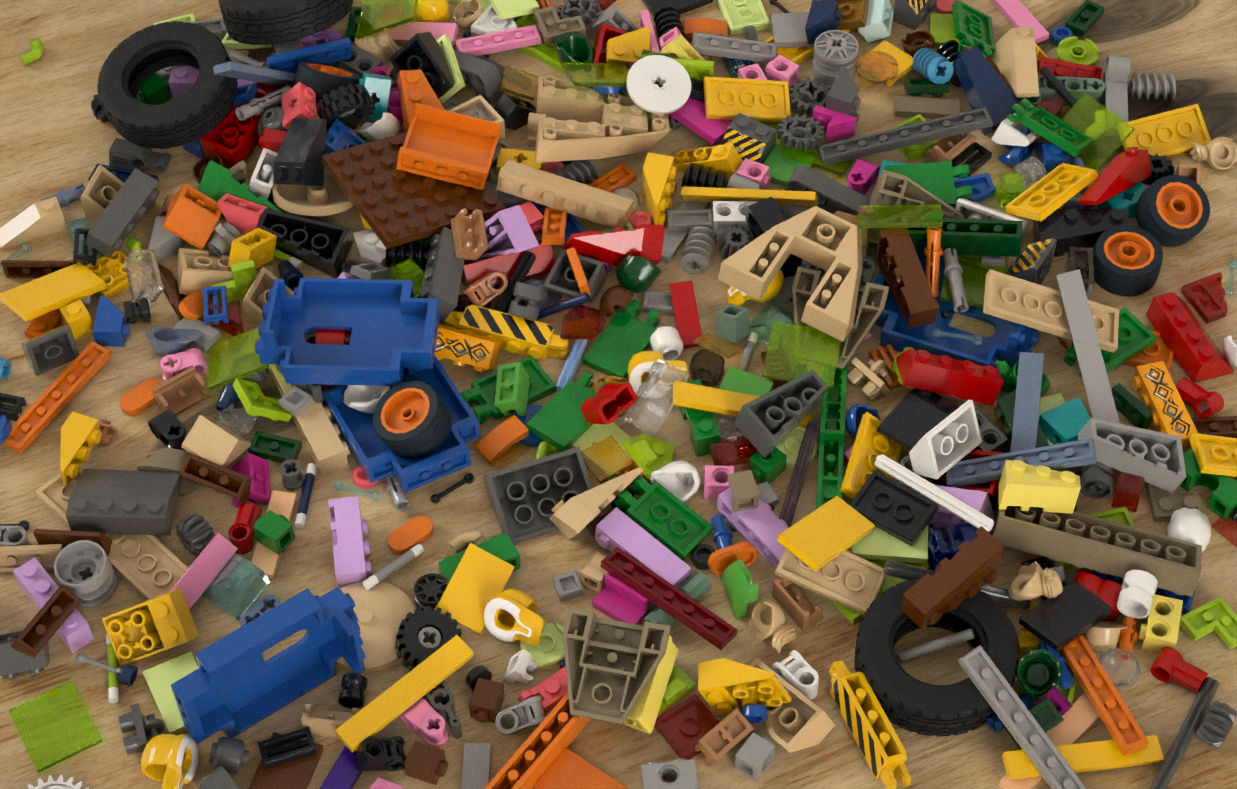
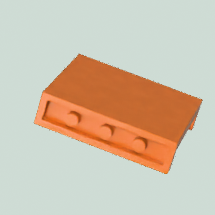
M415 103L411 124L403 147H400L396 169L484 191L499 141L502 124Z

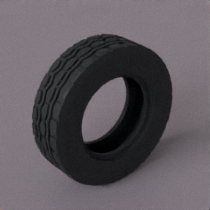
M219 0L220 10L229 36L239 43L249 45L278 44L313 35L342 20L351 11L353 0Z
M165 22L143 28V30L135 32L118 44L109 54L101 68L97 89L104 111L116 131L123 138L141 147L167 149L198 140L217 127L234 103L238 82L237 78L214 75L213 67L215 65L229 62L231 59L221 40L213 32L193 23ZM175 65H186L199 70L197 80L192 88L182 97L172 102L149 105L137 100L138 92L143 83L161 69Z
M921 578L911 581L907 580L897 584L895 587H890L870 604V607L867 608L862 617L855 646V671L864 674L889 721L894 725L897 724L900 728L910 732H917V734L936 735V737L959 735L983 726L987 719L996 713L969 677L951 685H932L912 677L901 667L896 659L893 648L904 635L913 630L920 629L901 610L902 597ZM979 590L975 596L967 597L961 601L955 610H949L943 614L937 623L926 626L942 628L954 633L972 628L975 638L967 640L973 650L981 645L1013 688L1020 653L1017 633L1014 632L1015 628L1010 618L1006 616L1007 613L986 593Z

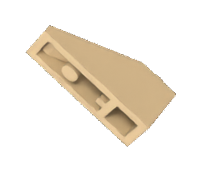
M57 197L34 203L1 227L0 245L2 250L67 230Z

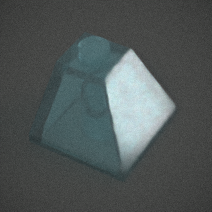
M771 300L749 322L750 333H757L758 339L775 350L785 349L796 338L794 313Z
M233 555L206 588L202 596L239 621L270 583V580L262 569L246 558Z

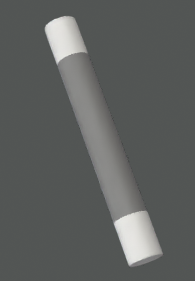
M755 332L749 334L738 365L740 370L747 371L758 339V334Z
M421 544L415 545L363 581L365 589H371L423 553V546Z

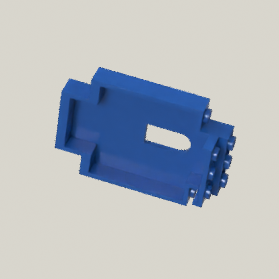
M917 253L925 274L926 255L924 253ZM940 256L939 296L934 297L939 304V312H937L935 323L909 329L889 289L884 310L874 324L883 327L880 346L886 347V345L891 344L893 349L898 352H902L906 347H911L917 351L925 350L930 354L938 356L947 355L955 360H968L977 365H990L995 368L997 367L996 360L1006 361L1013 368L1015 363L1019 361L1020 352L1032 353L1031 345L1036 346L1040 334L1037 332V329L983 313L985 281L989 270L959 261L963 269L962 280L967 303L969 300L977 302L975 309L969 308L965 312H958V314L993 325L996 333L990 337H982L950 327L949 325L954 314L950 315L948 319L942 318L941 312L943 310L949 311L954 307L948 278L944 274L945 263L943 256ZM879 270L874 284L888 287Z
M300 278L299 286L294 289V295H287L284 279H274L273 289L270 288L268 292L267 304H263L262 316L264 319L263 322L259 323L260 339L255 342V353L259 354L261 364L280 365V372L284 374L285 381L288 384L397 386L402 383L404 368L433 369L440 319L438 299L414 298L412 280ZM315 329L352 330L349 345L310 344L304 340V337L309 331Z
M434 356L433 369L404 368L402 383L406 381H422L429 384L444 400L451 414V426L444 442L434 451L423 457L414 459L402 458L388 449L375 431L373 413L369 414L358 411L343 402L344 392L348 385H339L322 393L325 406L328 407L333 422L337 424L340 434L370 483L393 474L404 493H407L471 466L469 448L466 443L481 437L479 421L436 356Z
M339 587L321 597L318 595L314 596L307 588L197 652L195 656L199 668L171 684L183 724L196 744L220 730L228 738L237 736L335 677L336 670L334 665L337 664L336 660L341 657L345 659L356 675L364 671L363 659L366 656L361 648L363 641L360 637L361 632L357 622L358 618L353 610L355 603L348 593L344 594ZM300 630H306L301 640L264 662L262 652Z

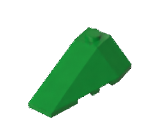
M212 160L208 162L198 191L217 202L228 193L266 206L269 210L282 212L263 196L256 197L250 190V186L245 182L241 185L232 178L234 173Z

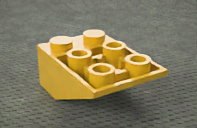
M648 152L643 166V200L647 212L651 216L652 225H664L665 227L667 214L665 213L666 210L671 209V194L675 195L677 189V182L674 181L677 175V167L674 166V157Z
M181 588L102 618L120 666L181 645L199 636Z
M725 658L698 663V691L717 715H729L734 709L738 708L741 711V708L747 705L780 706L782 703L792 702V698L772 672Z

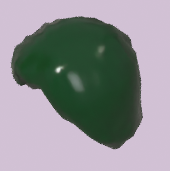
M572 31L556 38L554 44L558 59L564 68L571 72H582L593 63V48L587 36H582Z
M630 253L619 262L616 268V277L622 287L638 294L647 290L662 270L655 264H652L651 261L640 256H633Z
M1046 649L1032 650L1022 657L1017 666L1019 684L1026 693L1034 696H1042L1054 686H1058L1062 677V667L1059 660L1054 658L1052 653Z

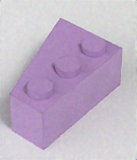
M520 205L498 211L484 223L488 248L480 258L519 253L539 246Z
M935 485L992 519L994 525L989 533L993 535L996 520L988 492ZM940 505L938 511L928 523L941 531L944 528L958 532L957 537L965 539L966 535L973 538L977 536L975 531L978 528Z
M358 496L328 499L331 514L330 525L333 536L335 576L337 586L340 589L352 583L365 581L368 579V576H372L371 561H366V555H370L369 540H364V535L369 534L367 519L362 520Z

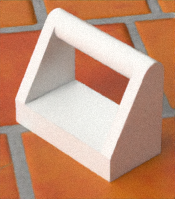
M1006 118L1001 122L991 140L1001 145L1028 146L1038 139L1040 135L1031 130V133L1025 136L1020 132V129L1026 126L1022 125L1020 121L1012 122Z

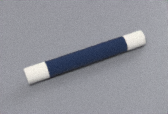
M309 463L306 469L294 525L298 529H302L305 526L317 465L314 463Z

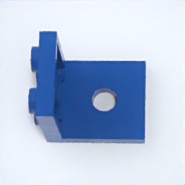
M337 119L326 131L325 152L328 154L365 144L366 142Z

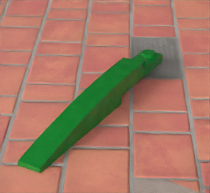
M823 365L822 380L828 388L821 399L816 509L835 496L842 499V492L840 490L843 477L847 365L844 370Z

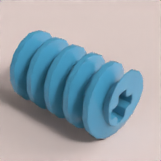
M926 47L921 48L914 55V69L933 83L944 84L952 77L954 72L952 62H949L947 58Z

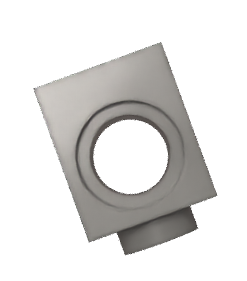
M753 732L736 753L734 768L757 782L774 760L775 745L767 737L759 736Z

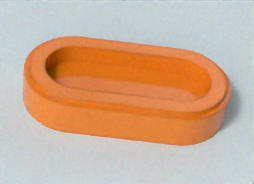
M194 291L179 304V311L186 319L195 321L204 315L203 292ZM209 298V309H210V308L212 307V301H211V299Z
M148 379L123 395L120 399L122 412L129 416L138 415L156 403L152 388L158 386L161 382L157 379Z
M417 516L390 533L388 537L389 549L393 553L401 555L415 545L423 543L433 534L432 521L425 516Z
M740 542L714 551L708 559V566L714 574L721 576L724 570L735 561L742 560L746 568L753 565L757 560L758 553L750 542Z

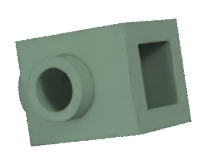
M729 303L716 312L718 338L727 340L730 343H737L750 334L749 309Z

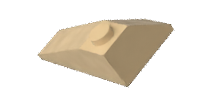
M1034 26L1011 28L995 43V51L991 55L992 63L999 68L1001 76H1005L1008 86L1017 98L1039 96Z
M179 248L177 279L179 294L189 296L194 291L203 292V288L234 280L231 266L228 265L230 256L222 255L221 258L209 256V251ZM264 264L263 266L255 269L256 274H258L260 269L262 267H265L274 275L272 266Z
M638 467L576 495L566 503L561 500L551 509L554 514L549 519L570 540L587 526L602 509L612 502L616 495L622 492L643 469Z
M758 658L749 665L774 673L792 698V702L782 703L780 706H766L768 708V719L764 721L770 736L789 753L818 745L834 728L835 724L820 707Z

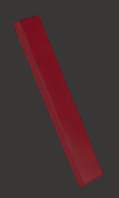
M618 547L601 561V568L718 649L722 650L737 635L738 630Z

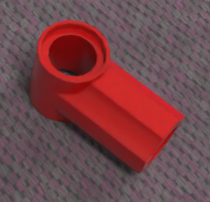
M1186 377L1180 379L1175 385L1182 401L1191 406L1194 413L1200 418H1207L1221 411L1224 407V399L1219 393L1215 391L1208 392Z
M245 502L240 505L235 522L228 530L230 543L238 548L235 552L237 554H247L254 547L253 537L255 533L253 526L258 518H260L262 509L253 502Z
M1165 647L1161 650L1150 668L1152 675L1163 682L1173 681L1196 694L1200 691L1208 675L1205 671L1184 661L1182 655L1170 647Z

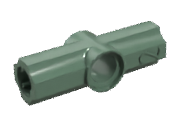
M695 571L676 588L695 601H698L711 588V582L701 571ZM657 606L644 618V623L646 621L671 626L676 619Z

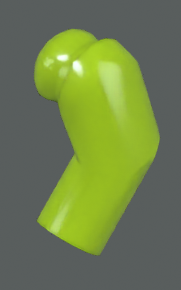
M129 237L125 245L132 253L135 265L145 263L146 260L140 239Z
M543 441L538 445L534 460L562 451Z

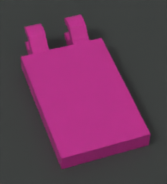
M688 98L687 102L677 111L668 113L713 146L724 138L728 126L733 121L706 119L705 102Z

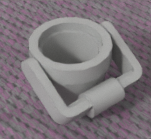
M219 219L214 227L216 232L207 243V246L216 256L221 258L222 255L228 256L230 254L232 241L241 237L242 234L231 224Z

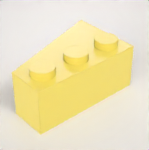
M1006 460L998 485L999 510H1006L1007 506H1020L1021 511H1029L1030 507H1041L1043 512L1073 514L1081 489L1080 476L1070 471L1060 472L1051 470L1043 465H1029L1020 460Z

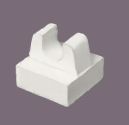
M522 649L513 655L503 679L510 683L518 681L524 684L532 681L533 677L526 672V669L531 672L537 669V664L530 659L531 653Z

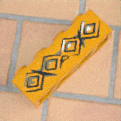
M439 323L435 356L438 360L447 358L452 360V364L458 366L468 364L474 366L473 369L476 371L487 372V370L496 368L501 340Z
M1164 361L1136 366L1131 383L1133 389L1137 390L1140 396V402L1153 412L1151 427H1154L1156 432L1180 436L1183 452L1188 451L1191 448L1189 438L1192 433H1198Z

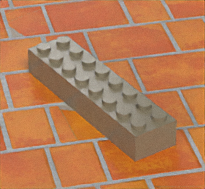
M1007 506L1006 510H998L993 537L1006 548L1019 549L1027 554L1041 555L1052 561H1063L1078 568H1088L1100 574H1110L1122 579L1130 570L1146 571L1157 579V588L1172 591L1177 595L1193 596L1201 573L1202 545L1073 511V514L1043 512L1041 507H1030L1029 511H1021L1020 506Z

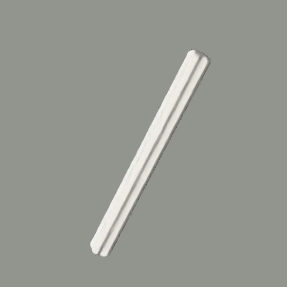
M878 455L876 457L874 465L878 469L979 529L982 526L989 532L993 529L994 521L887 456Z

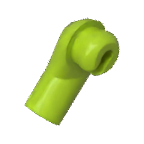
M39 38L31 40V50L19 56L23 65H27L42 56L44 44H41Z

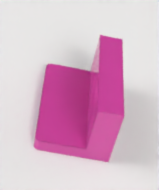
M248 453L233 465L231 470L252 478L248 499L265 505L270 501L269 461ZM233 499V506L239 507L243 504V502Z
M610 574L604 577V588L592 601V607L615 621L640 625L648 615V600Z

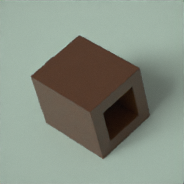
M478 678L469 703L471 718L483 723H495L496 716L500 712L505 698L504 683Z
M414 741L404 762L406 776L433 785L437 784L440 777H444L448 768L444 750L418 741Z

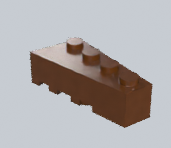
M906 225L880 230L876 263L908 328L911 329L935 323L937 312H939V304L933 297Z
M982 526L975 531L977 536L970 543L965 540L958 546V551L951 560L945 557L936 567L932 576L927 573L903 594L901 610L921 629H924L929 624L934 625L947 611L955 610L965 598L975 596L982 586L991 584L997 579L1004 546Z

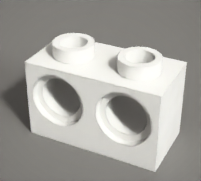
M713 201V231L719 236V234L724 232L725 228L731 230L733 225L736 229H740L743 226L744 231L750 230L745 219L747 208L758 201Z

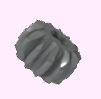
M734 225L731 230L725 228L724 232L719 234L718 253L721 254L722 259H727L755 240V237L752 236L751 230L744 231L743 226L740 229H736Z
M196 513L188 515L176 525L177 536L180 538V542L183 543L185 549L190 554L196 557L199 556L215 536L213 528L210 527L209 523L204 520L203 516Z
M1218 701L1211 703L1197 731V738L1209 746L1216 748L1222 746L1237 716L1236 710Z

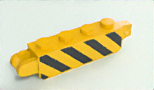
M476 305L466 307L464 313L452 311L444 320V325L501 340L500 349L510 353L525 356L532 355L534 359L545 361L549 357L565 359L569 354L567 348L568 339L554 334V328L551 324Z
M842 660L833 662L832 667L829 669L832 677V687L829 693L876 779L881 778L887 789H896L897 780L894 774L903 787L909 786L912 779L904 764L907 759L906 750L862 672L850 673Z

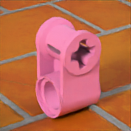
M191 348L180 353L164 356L160 361V367L164 371L163 381L165 382L172 378L173 373L176 376L192 366L202 378L206 376L208 367L202 351L198 348Z
M421 698L400 715L403 723L428 745L437 748L443 746L448 741L449 736L445 728V719L425 699Z

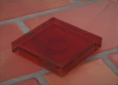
M694 694L658 717L654 727L679 758L690 760L702 752L695 751L698 741L714 728L719 721L700 698Z

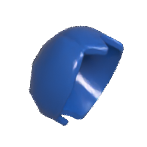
M856 404L847 411L845 426L852 438L856 439L862 415L866 412L880 420L875 408L866 407V404Z

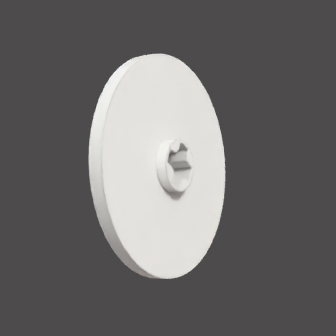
M650 55L639 59L630 68L627 76L626 86L629 96L636 105L650 113L668 114L677 111L687 102L691 92V80L686 69L676 60L666 56Z

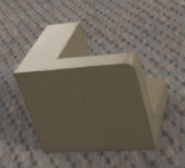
M747 470L728 474L727 479L732 492L731 507L733 512L757 508L760 494L752 471Z

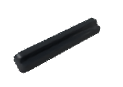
M525 251L508 282L507 288L503 291L496 304V309L499 312L507 313L509 311L510 303L515 299L513 292L516 282H524L536 260L535 254Z

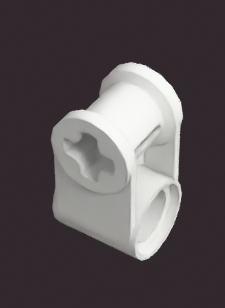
M792 650L787 658L780 663L775 662L772 665L775 673L809 700L817 696L818 673L804 660L799 652Z

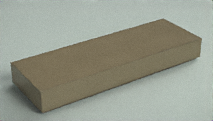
M898 95L895 98L894 116L914 117L921 114L924 118L937 119L960 113V100Z

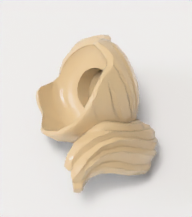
M388 34L360 36L354 39L355 46L380 59L383 65L401 48L397 47Z
M1228 137L1215 138L1207 145L1193 143L1194 149L1190 152L1193 160L1196 162L1206 160L1215 169H1229L1237 161V145L1233 142V139Z
M1033 562L1030 566H1021L1018 576L1011 582L1008 588L1010 598L1016 601L1035 600L1041 595L1049 599L1055 598L1063 591L1059 575L1052 568H1045L1043 570L1037 562Z
M761 597L753 603L750 612L752 618L747 624L749 630L757 639L773 637L772 647L780 654L784 644L792 642L797 638L796 626H794V623L785 621L782 609L775 602Z

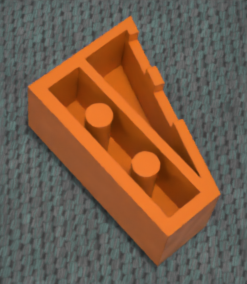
M421 70L399 71L397 90L405 132H408L414 114L415 103L440 109L444 108Z

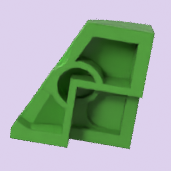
M738 560L729 565L721 576L736 619L746 617L747 604L757 601L759 594L758 583H752V574L747 570L744 562Z

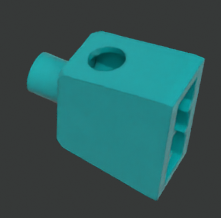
M1078 397L1040 414L1039 423L1046 438L1055 445L1078 441L1077 434L1090 419V416Z

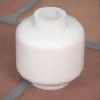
M671 326L659 327L650 337L653 351L662 352L664 360H675L680 356L683 350V341L676 328Z

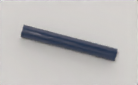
M588 293L542 308L539 311L538 319L590 302V296Z

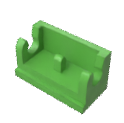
M521 362L498 366L494 405L507 417H510V410H515L520 417L527 415L530 376Z

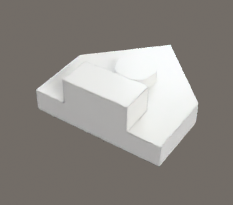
M490 4L471 25V32L484 35L516 29L517 25L513 18L500 20Z
M372 229L353 233L361 261L384 265L387 248Z

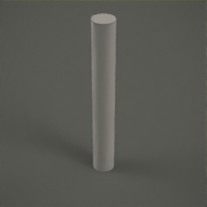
M972 628L899 651L898 655L902 662L974 639L975 635Z

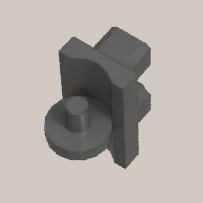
M139 703L131 705L132 712L118 717L122 733L133 730L137 732L135 735L123 738L127 755L143 753L146 744L149 742L148 736L153 738L165 729L164 721L155 719L154 714H149L147 721L144 722Z

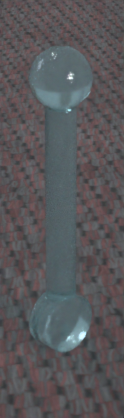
M24 244L22 249L5 260H13L24 252H30L31 246Z
M1231 259L1228 264L1231 268L1229 286L1226 289V295L1228 296L1235 294L1233 289L1235 269L1237 268V260Z
M939 328L933 331V335L937 338L945 336L969 340L976 345L982 342V336L978 334L968 336L943 332Z
M339 480L333 484L336 491L343 489L372 497L374 501L381 499L379 492L372 493L343 485V482Z

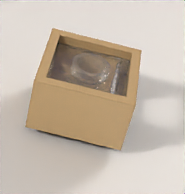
M481 95L448 110L502 124L499 139H505L504 119Z

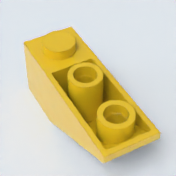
M733 144L677 151L674 156V166L677 167L678 171L685 172L690 163H694V170L701 165L703 173L707 168H710V175H713L715 170H718L719 178H721L723 173H727V179H730L732 174L737 172L743 160Z
M72 411L61 427L60 471L63 486L67 487L71 479L77 476L80 466L84 461L88 460L94 445L100 442L102 431L100 430L99 419Z

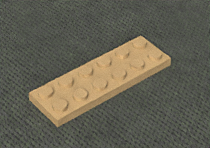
M991 269L987 272L983 313L1072 340L1060 291ZM1088 300L1100 349L1114 353L1118 349L1119 309Z

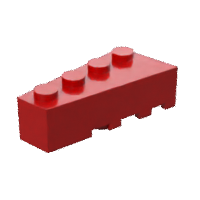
M258 88L254 98L259 99L269 93ZM247 103L235 105L217 127L199 138L204 155L214 156L217 153L228 169L243 160L245 162L259 141L257 122L260 115H253L241 121L235 113L237 107Z

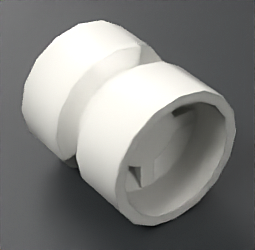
M1128 571L1125 574L1122 590L1117 602L1118 610L1132 618L1141 619L1149 616L1153 603L1152 596L1155 595L1158 584L1157 579L1146 571Z

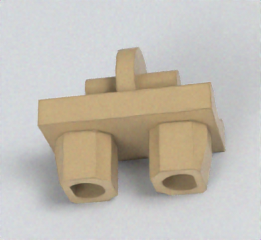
M856 357L851 361L854 367L848 372L847 378L856 387L866 378L869 382L861 390L870 400L875 399L880 393L886 396L890 392L885 382L879 378L881 376L885 379L888 376V373L885 371L887 363L883 359L876 362L870 359L867 363L871 367L870 369Z

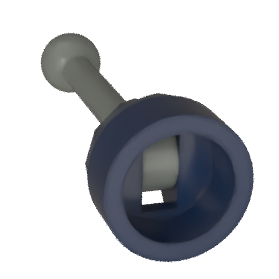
M78 653L76 656V660L79 663L87 662L116 673L117 680L129 687L133 685L138 674V667L130 664H124L116 668L88 658L84 653Z

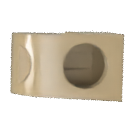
M529 113L528 146H536L538 119L546 118L548 114Z
M597 552L588 566L585 565L581 571L583 587L597 594L604 588V577L610 574L600 567L601 561L607 556L600 552ZM590 580L597 582V585L592 584Z

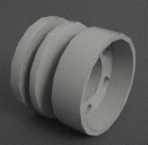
M828 30L816 38L813 51L812 73L814 78H818V82L825 80L826 85L832 86L842 67L847 68L852 78H855L859 45L857 39L852 34L841 30Z
M90 540L73 542L63 548L55 559V575L60 585L62 584L82 600L78 606L94 607L108 600L116 590L118 581L116 572L105 550L98 543Z

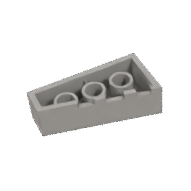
M1090 418L1077 434L1078 440L1093 438L1097 462L1173 493L1186 478L1180 436Z

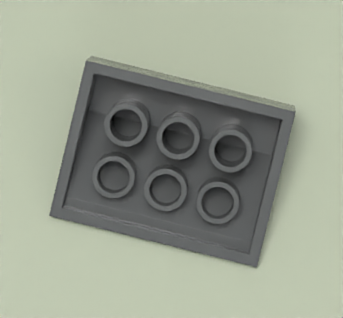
M580 447L491 472L483 478L503 534H508L513 544L559 530L549 519L554 514L551 509L561 500L566 503L570 498L592 489ZM599 513L594 519L601 517V513Z
M84 469L70 494L66 518L70 530L108 534L170 536L182 477L178 475L179 472Z

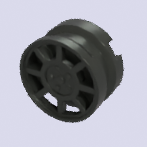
M429 573L421 576L414 585L415 601L417 607L421 608V611H424L426 606H431V611L435 610L448 585L447 579L440 574Z

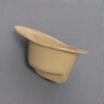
M1100 621L1083 633L1093 650L1113 652L1118 643L1120 630L1127 628V626Z

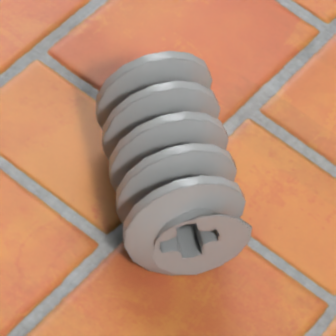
M1134 72L1129 84V98L1132 99L1133 94L1136 93L1137 99H1140L1142 93H1144L1146 100H1149L1151 94L1154 95L1155 100L1158 99L1159 94H1162L1163 100H1166L1168 94H1170L1171 99L1175 100L1176 80L1173 73H1169L1167 77L1164 73H1160L1157 78L1156 73H1151L1149 77L1147 73H1142L1140 77L1138 72Z
M700 225L690 228L682 258L680 259V266L685 272L698 274L708 268L715 241L717 240L715 231Z

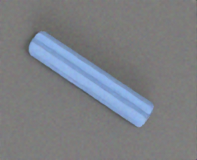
M577 335L556 384L558 392L570 380L573 381L588 344L586 336Z

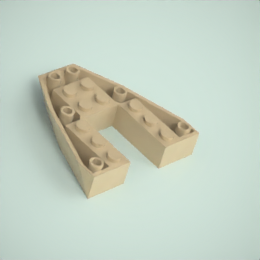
M539 76L536 113L548 114V117L538 119L536 163L602 159L642 153L670 132L668 114H654L645 111L636 105L630 97L618 93L605 94L593 90V87L587 88L585 85L553 76Z
M814 206L781 222L721 263L718 280L760 300L788 256L793 254L827 271L807 301L801 321L844 342L854 325L862 275V228L828 211Z

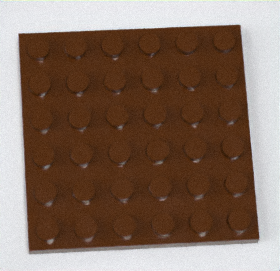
M407 132L321 156L323 166L387 249L432 236L435 233L438 234L443 227L452 229L450 220L455 218L459 211L464 208L467 209L465 216L471 215L475 209L482 210L483 219L491 218L498 211L505 209L504 204L487 184H485L483 191L396 169L400 147H403Z

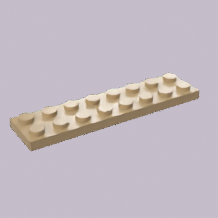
M79 468L77 476L71 479L67 487L63 486L61 473H59L35 491L37 497L68 527L66 511L70 494L83 472L81 468ZM102 533L112 540L108 558L114 570L146 600L170 592L188 570V567L153 535Z

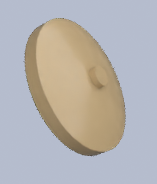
M325 167L323 187L273 184L274 202L281 209L293 214L327 216L346 211L354 206Z
M363 581L341 588V591L344 594L348 593L355 603L353 610L358 618L357 622L361 632L360 637L363 641L361 648L366 656L363 659L365 670L360 673L379 672L400 662L403 658L398 659L396 655L398 650L395 649L396 635L400 623L403 619L405 620L406 615L409 612L414 614L416 608L411 599L399 588L385 582H380L369 590L365 589ZM343 657L336 660L337 664L335 665L337 667L354 672Z

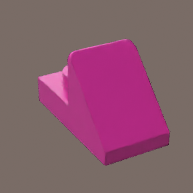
M815 106L812 117H815L814 121H821V126H824L826 143L850 138L855 135L857 117Z

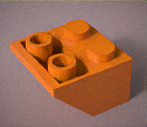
M184 183L172 198L162 227L202 250L219 221L221 211L217 206V201Z

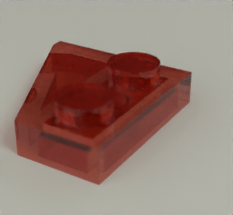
M1221 272L1186 284L1181 289V293L1206 324L1226 317L1228 312L1227 302L1224 300L1225 290L1222 288Z

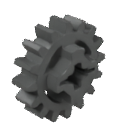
M564 0L565 4L558 7L560 11H557L560 20L580 15L586 27L589 23H593V18H598L597 13L601 12V9L599 8L598 0Z
M807 77L806 81L798 79V84L793 82L792 88H789L790 108H796L797 114L804 112L806 115L810 113L813 116V110L816 105L826 108L827 94L832 86L826 85L825 80L818 82L817 77L814 80Z
M795 114L793 118L788 115L786 120L781 119L780 124H778L777 139H781V144H787L788 149L795 147V151H798L799 148L807 151L809 147L814 150L815 145L820 146L821 141H824V126H821V121H814L815 117L807 118L806 114L802 117Z

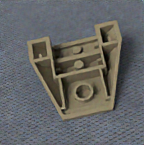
M883 170L872 192L867 210V244L862 251V258L876 262L878 236L882 227L883 216L963 219L964 215L907 176Z
M798 266L792 286L797 359L844 370L883 312L889 287L866 282L865 288L859 287L854 325L844 342L801 321L807 301L823 278H821V271Z
M568 607L563 628V643L570 714L623 725L666 653L671 626L646 621L644 626L598 618L592 611Z

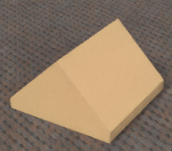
M101 164L97 167L80 197L86 219L97 221L124 184Z
M265 267L260 269L242 301L247 323L255 325L263 322V304H267L269 289H273L274 279H278ZM286 286L287 295H294V292Z
M199 415L182 443V448L189 453L224 467L231 464L251 446L250 442L215 419Z

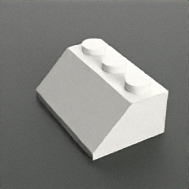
M958 198L956 210L964 215L963 219L1022 221V240L1025 237L1028 221L965 198Z
M973 400L966 401L926 433L909 452L915 474L938 479L982 443Z

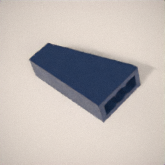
M975 46L970 50L968 48L962 50L957 55L959 59L953 64V67L972 110L986 107L993 121V127L981 129L985 136L999 127L1009 114H1014L1016 110L1012 107L1015 104H1020V101L979 48Z

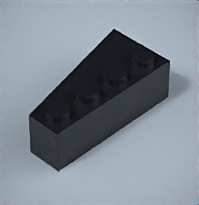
M264 209L257 228L259 227L277 236L275 249L291 255L336 279L341 273V265L346 261L353 244L348 227Z
M1057 209L1044 220L1033 221L1034 243L1051 238L1056 239L1055 257L1064 256L1065 252L1075 250L1077 253L1085 252L1087 248L1095 246L1097 239L1104 231L1118 226H1129L1127 209Z

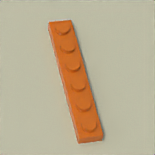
M92 341L17 420L3 445L22 454L112 357L111 351Z
M1080 635L1063 647L1060 652L1066 659V662L1123 756L1147 748L1149 741L1084 635Z

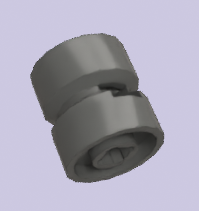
M516 282L513 292L516 298L511 301L508 314L537 321L540 311L537 305L542 302L545 289ZM524 300L529 301L527 307L524 306Z
M1100 462L1083 465L1081 492L1085 496L1094 499L1109 497L1113 491L1114 468Z

